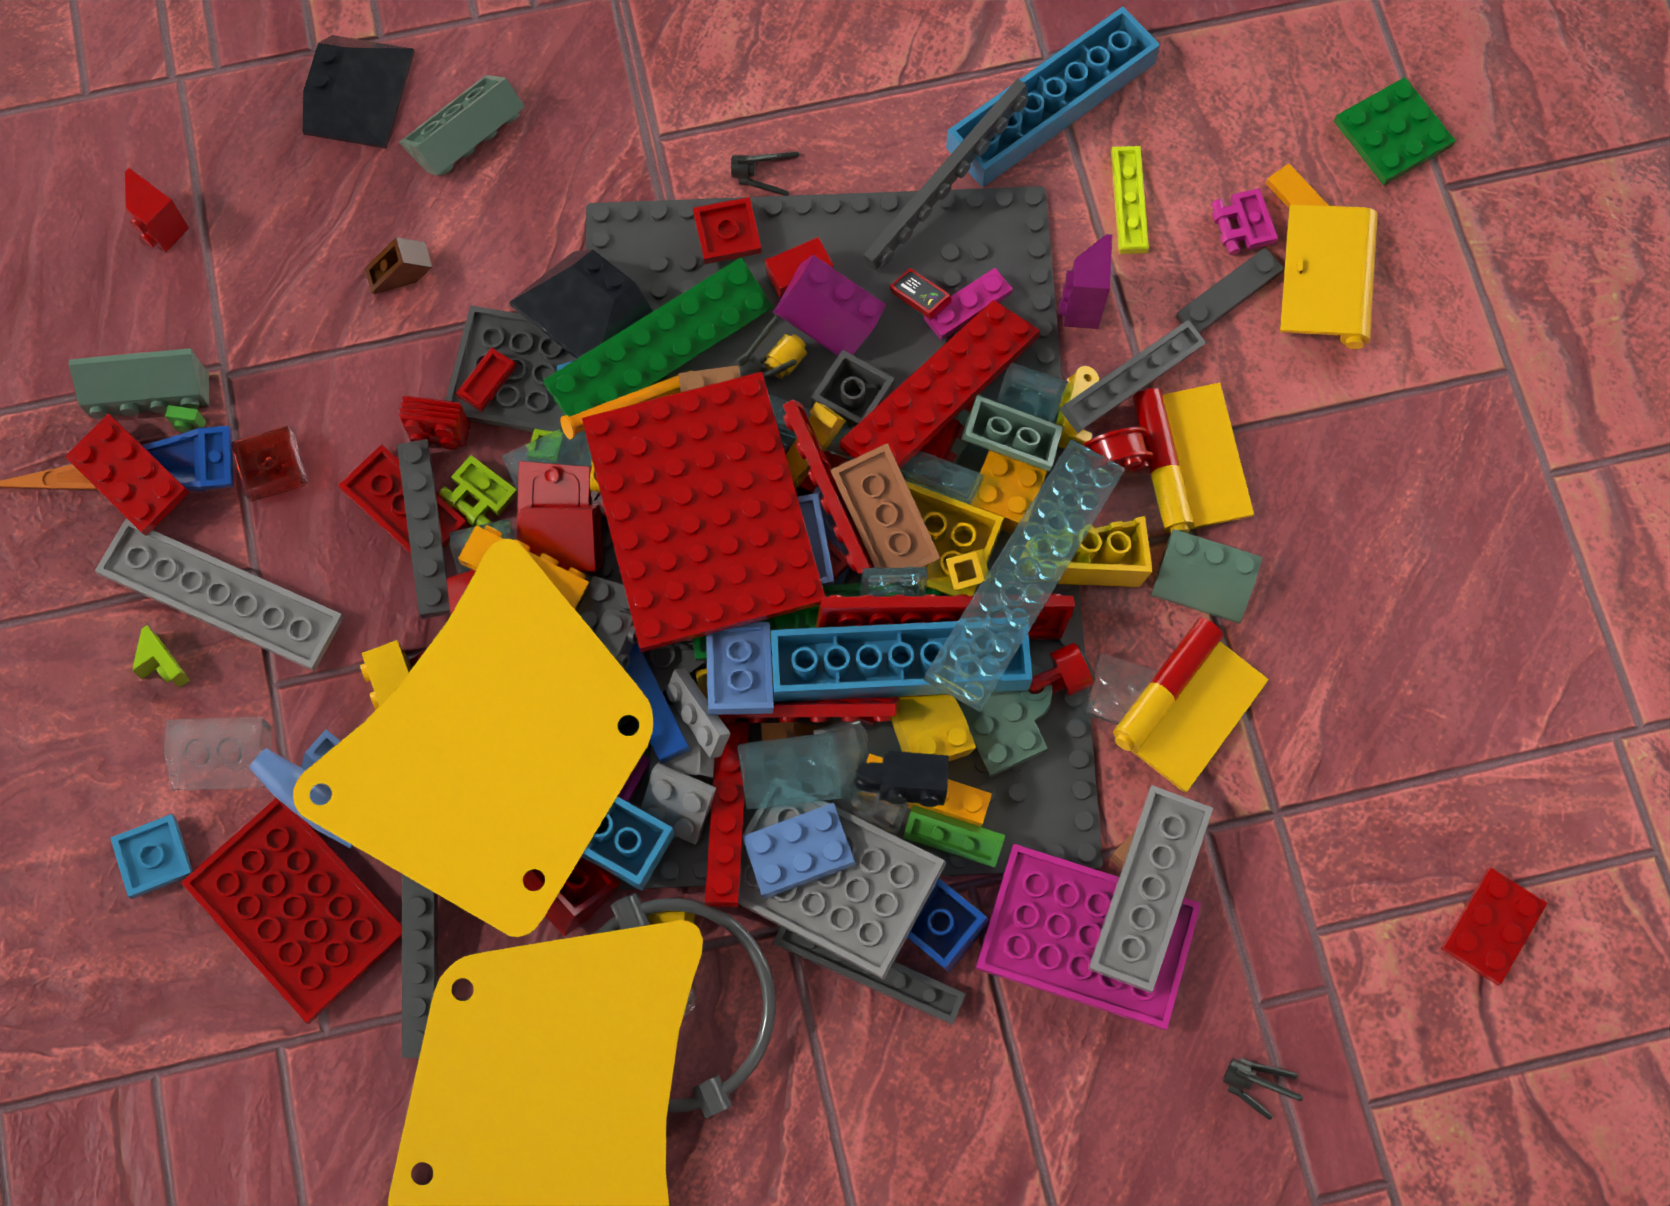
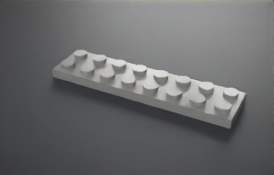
M125 519L95 569V572L104 578L314 672L344 619L341 613L152 530L145 536L128 519Z

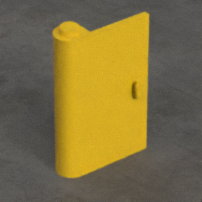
M1289 205L1280 333L1340 335L1341 343L1349 349H1361L1370 342L1378 214L1375 210L1366 207Z

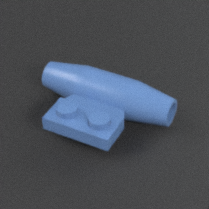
M325 729L305 752L301 767L265 748L254 759L249 769L275 798L314 829L351 848L352 844L303 817L296 809L293 801V789L299 777L336 746L340 740ZM323 783L315 785L310 791V799L317 805L326 804L332 796L330 787Z

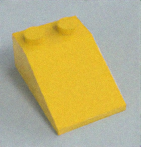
M953 694L898 696L900 697L901 710L897 716H892L891 722L902 752L948 755L949 761L968 756L976 748L966 718Z

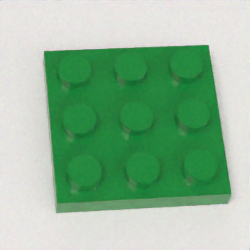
M1406 77L1337 114L1334 119V123L1383 186L1453 147L1456 141Z

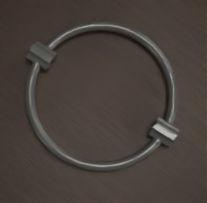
M638 893L616 901L610 905L615 916L606 922L595 934L616 931L620 928L622 930L646 926L651 923L648 915L657 912H687L703 916L724 927L742 944L752 959L761 984L763 1013L759 1033L751 1052L740 1068L726 1081L722 1082L720 1075L693 1087L692 1089L695 1093L693 1097L669 1099L667 1113H681L702 1109L707 1119L732 1107L733 1104L729 1095L739 1088L756 1069L766 1052L774 1028L776 1015L775 987L771 970L761 948L752 935L734 918L718 908L706 906L705 903L683 898H663L642 903Z

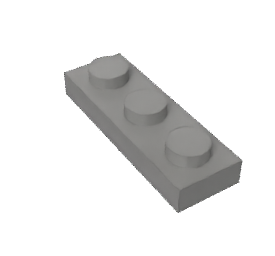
M685 668L674 669L665 692L668 699L673 703L709 758L721 757L731 733L718 715H708V700Z

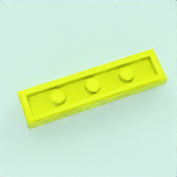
M1141 146L1112 147L1111 161L1119 254L1148 253L1149 241Z

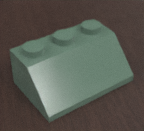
M977 395L960 440L1039 469L1050 471L1063 427Z
M1173 529L1166 544L1151 596L1240 624L1253 591L1263 557Z

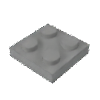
M657 763L652 770L641 810L673 827L676 837L696 845L701 838L716 787Z

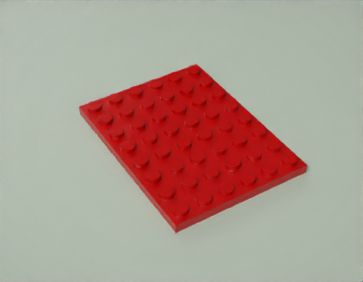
M762 372L582 417L641 652L820 605L821 598L825 597V593Z

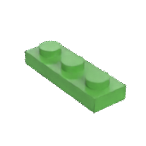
M913 805L903 838L995 868L1005 835Z

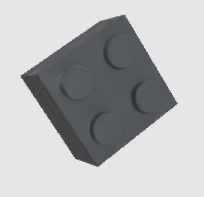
M842 350L812 395L811 409L816 402L824 404L846 420L841 429L849 433L894 391L895 378Z

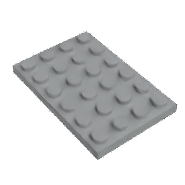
M775 777L743 836L830 803ZM836 807L856 865L764 899L761 895L744 840H742L739 905L883 980L946 865L945 860Z

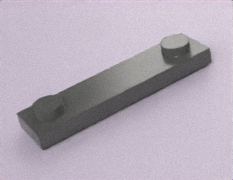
M1264 248L1178 311L1176 318L1181 324L1189 320L1199 334H1201L1283 272L1284 267Z

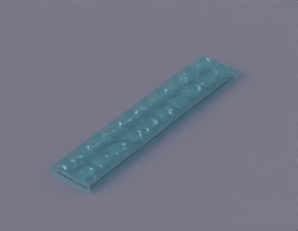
M1070 440L926 672L924 681L975 710L982 711L1126 468L1074 440Z

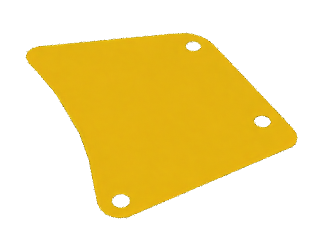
M502 539L493 543L483 555L474 576L449 620L400 686L364 723L323 755L299 777L293 789L294 805L303 817L508 936H524L534 931L545 917L647 748L653 733L652 708L637 684L524 547L512 539ZM625 715H632L639 721V729L632 736L622 735L618 730V722ZM317 784H326L332 791L331 799L324 805L314 804L310 799L311 789ZM531 869L540 870L545 876L544 886L538 891H529L523 884L525 873Z
M676 920L487 951L464 956L455 961L439 978L433 993L390 1187L388 1206H669L666 1178V1119L679 1030L692 982L702 955L703 937L699 928L689 921ZM460 978L469 980L474 987L472 996L466 1001H459L452 994V985ZM425 1162L433 1169V1178L426 1185L416 1184L412 1179L411 1171L417 1163Z

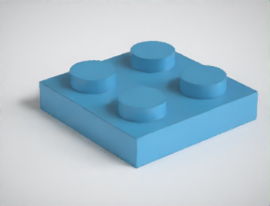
M173 814L110 837L127 896L131 899L183 880L193 872L177 818Z

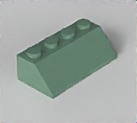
M485 75L399 141V143L427 173L436 176L439 174L441 176L448 173L454 167L453 163L460 157L466 158L476 150L475 146L482 140L488 141L498 133L497 129L501 125L515 121L520 116L518 112L525 108V106L506 78Z
M191 348L69 359V368L79 406L89 417L103 419L108 413L110 415L122 414L125 416H136L140 412L151 411L154 413H166L168 405L191 409L209 406V373Z

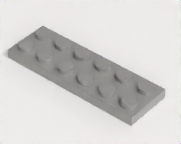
M1151 785L1088 970L1143 991L1153 992L1213 807Z

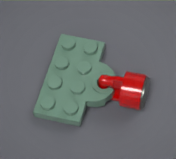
M1073 642L1049 653L1054 667L1046 671L1031 663L1033 680L1028 690L953 694L966 718L976 748L990 777L1048 751V747L1035 722L1043 718L1050 709L1052 694L1065 689L1068 696H1071L1094 685L1096 679L1093 670L1079 644Z

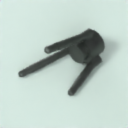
M796 151L754 156L732 155L731 177L739 178V185H750L788 196L789 191L752 180L750 176L756 175V162L799 157L800 153Z
M776 314L748 350L737 359L741 377L765 371L762 365L767 360L766 355L771 350L758 360L755 356L751 359L749 358L780 319L779 315ZM793 359L763 373L764 380L796 365L797 361Z
M1242 1057L1240 1061L1235 1058L1231 1059L1222 1081L1229 1085L1228 1092L1240 1097L1268 1120L1273 1118L1272 1114L1242 1090L1243 1088L1250 1090L1252 1083H1256L1297 1101L1303 1100L1302 1095L1256 1076V1071L1297 1079V1073L1254 1063Z

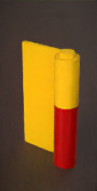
M1221 383L1163 395L1161 389L1158 388L1145 389L1134 394L1132 399L1139 427H1144L1147 432L1143 437L1146 449L1152 452L1154 456L1149 462V470L1164 531L1172 533V530L1176 529L1189 533L1191 529L1253 517L1254 511Z
M1205 618L1196 620L1113 731L1116 737L1115 742L1119 747L1126 751H1132L1184 793L1189 790L1269 680L1220 642L1223 638L1222 631L1216 624Z

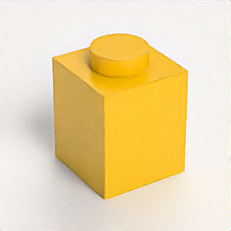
M983 549L946 559L954 590L990 580Z

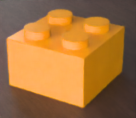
M989 450L968 504L1004 517L1001 530L1023 538L1047 471Z

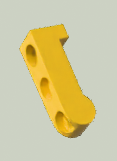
M1081 366L1076 370L1075 374L1067 379L1060 408L1099 381V376L1093 368ZM1059 410L1056 424L1062 426L1063 429L1058 447L1078 455L1081 452V446L1091 440L1092 433L1085 429L1077 433Z
M816 402L809 412L811 413L809 420L825 452L846 420L824 404ZM797 438L786 454L795 489L800 486L806 476L808 477V471L811 470L807 459H802L796 448L795 443L799 442Z

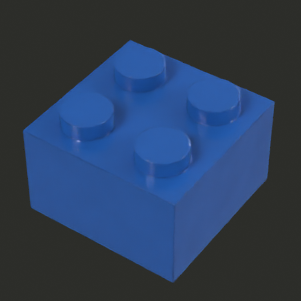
M938 878L907 939L950 973L990 921L982 912Z

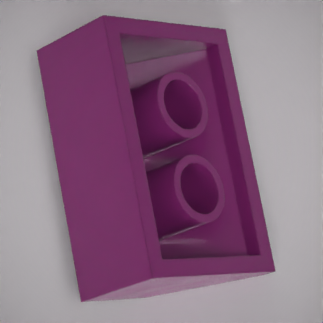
M1106 234L1075 258L1072 270H1067L1062 297H1060L1059 315L1064 316L1063 327L1099 329L1110 291L1111 234Z
M812 255L799 265L773 313L779 315L782 319L839 356L842 350L853 355L874 329L886 304Z

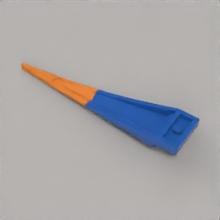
M229 426L198 428L142 445L189 491L205 492L209 489L234 487L232 429ZM72 464L0 480V488L98 490Z

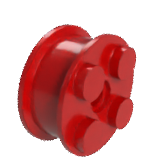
M1144 427L1123 428L1102 434L1084 443L1081 446V451L1088 455L1091 465L1088 475L1092 478L1103 477L1104 482H1110L1119 479L1123 472L1131 470L1132 472H1139L1150 467L1149 462L1154 456L1152 452L1146 449L1143 438L1147 433Z

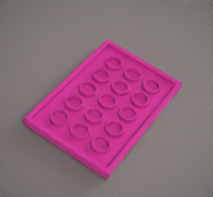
M1013 843L975 969L1166 1031L1201 903L1183 898L1153 992L1149 993L1088 970L1119 877Z

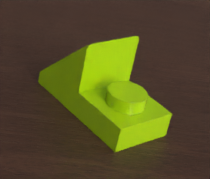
M146 625L141 629L133 672L143 679L157 670L166 683L172 680L181 688L190 679L158 635Z

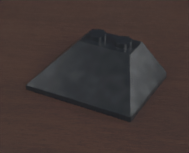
M335 35L320 41L317 45L303 90V134L387 149L415 53L414 49Z
M593 249L572 252L510 301L511 307L576 359L653 312L636 282Z

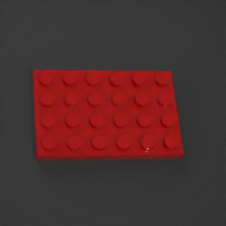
M277 798L269 803L181 882L307 1024L316 1019L402 939V924L306 821Z

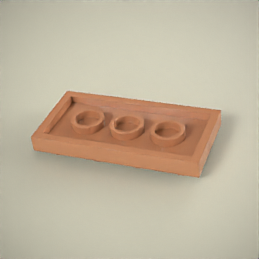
M888 443L830 470L882 584L940 559L939 553Z

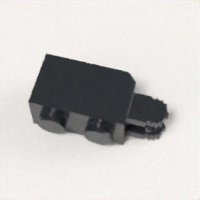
M889 751L883 756L882 763L862 762V764H859L855 772L857 776L854 779V783L859 791L879 793V800H884L891 804H903L905 802L920 803V805L925 807L944 805L948 791L949 756Z

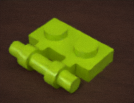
M470 455L451 476L453 482L458 487L453 492L447 487H443L438 494L455 511L458 510L467 517L466 521L474 527L477 525L484 529L485 525L490 527L492 525V521L485 517L488 510L490 509L499 516L518 495V491ZM468 494L479 501L474 508L464 501Z

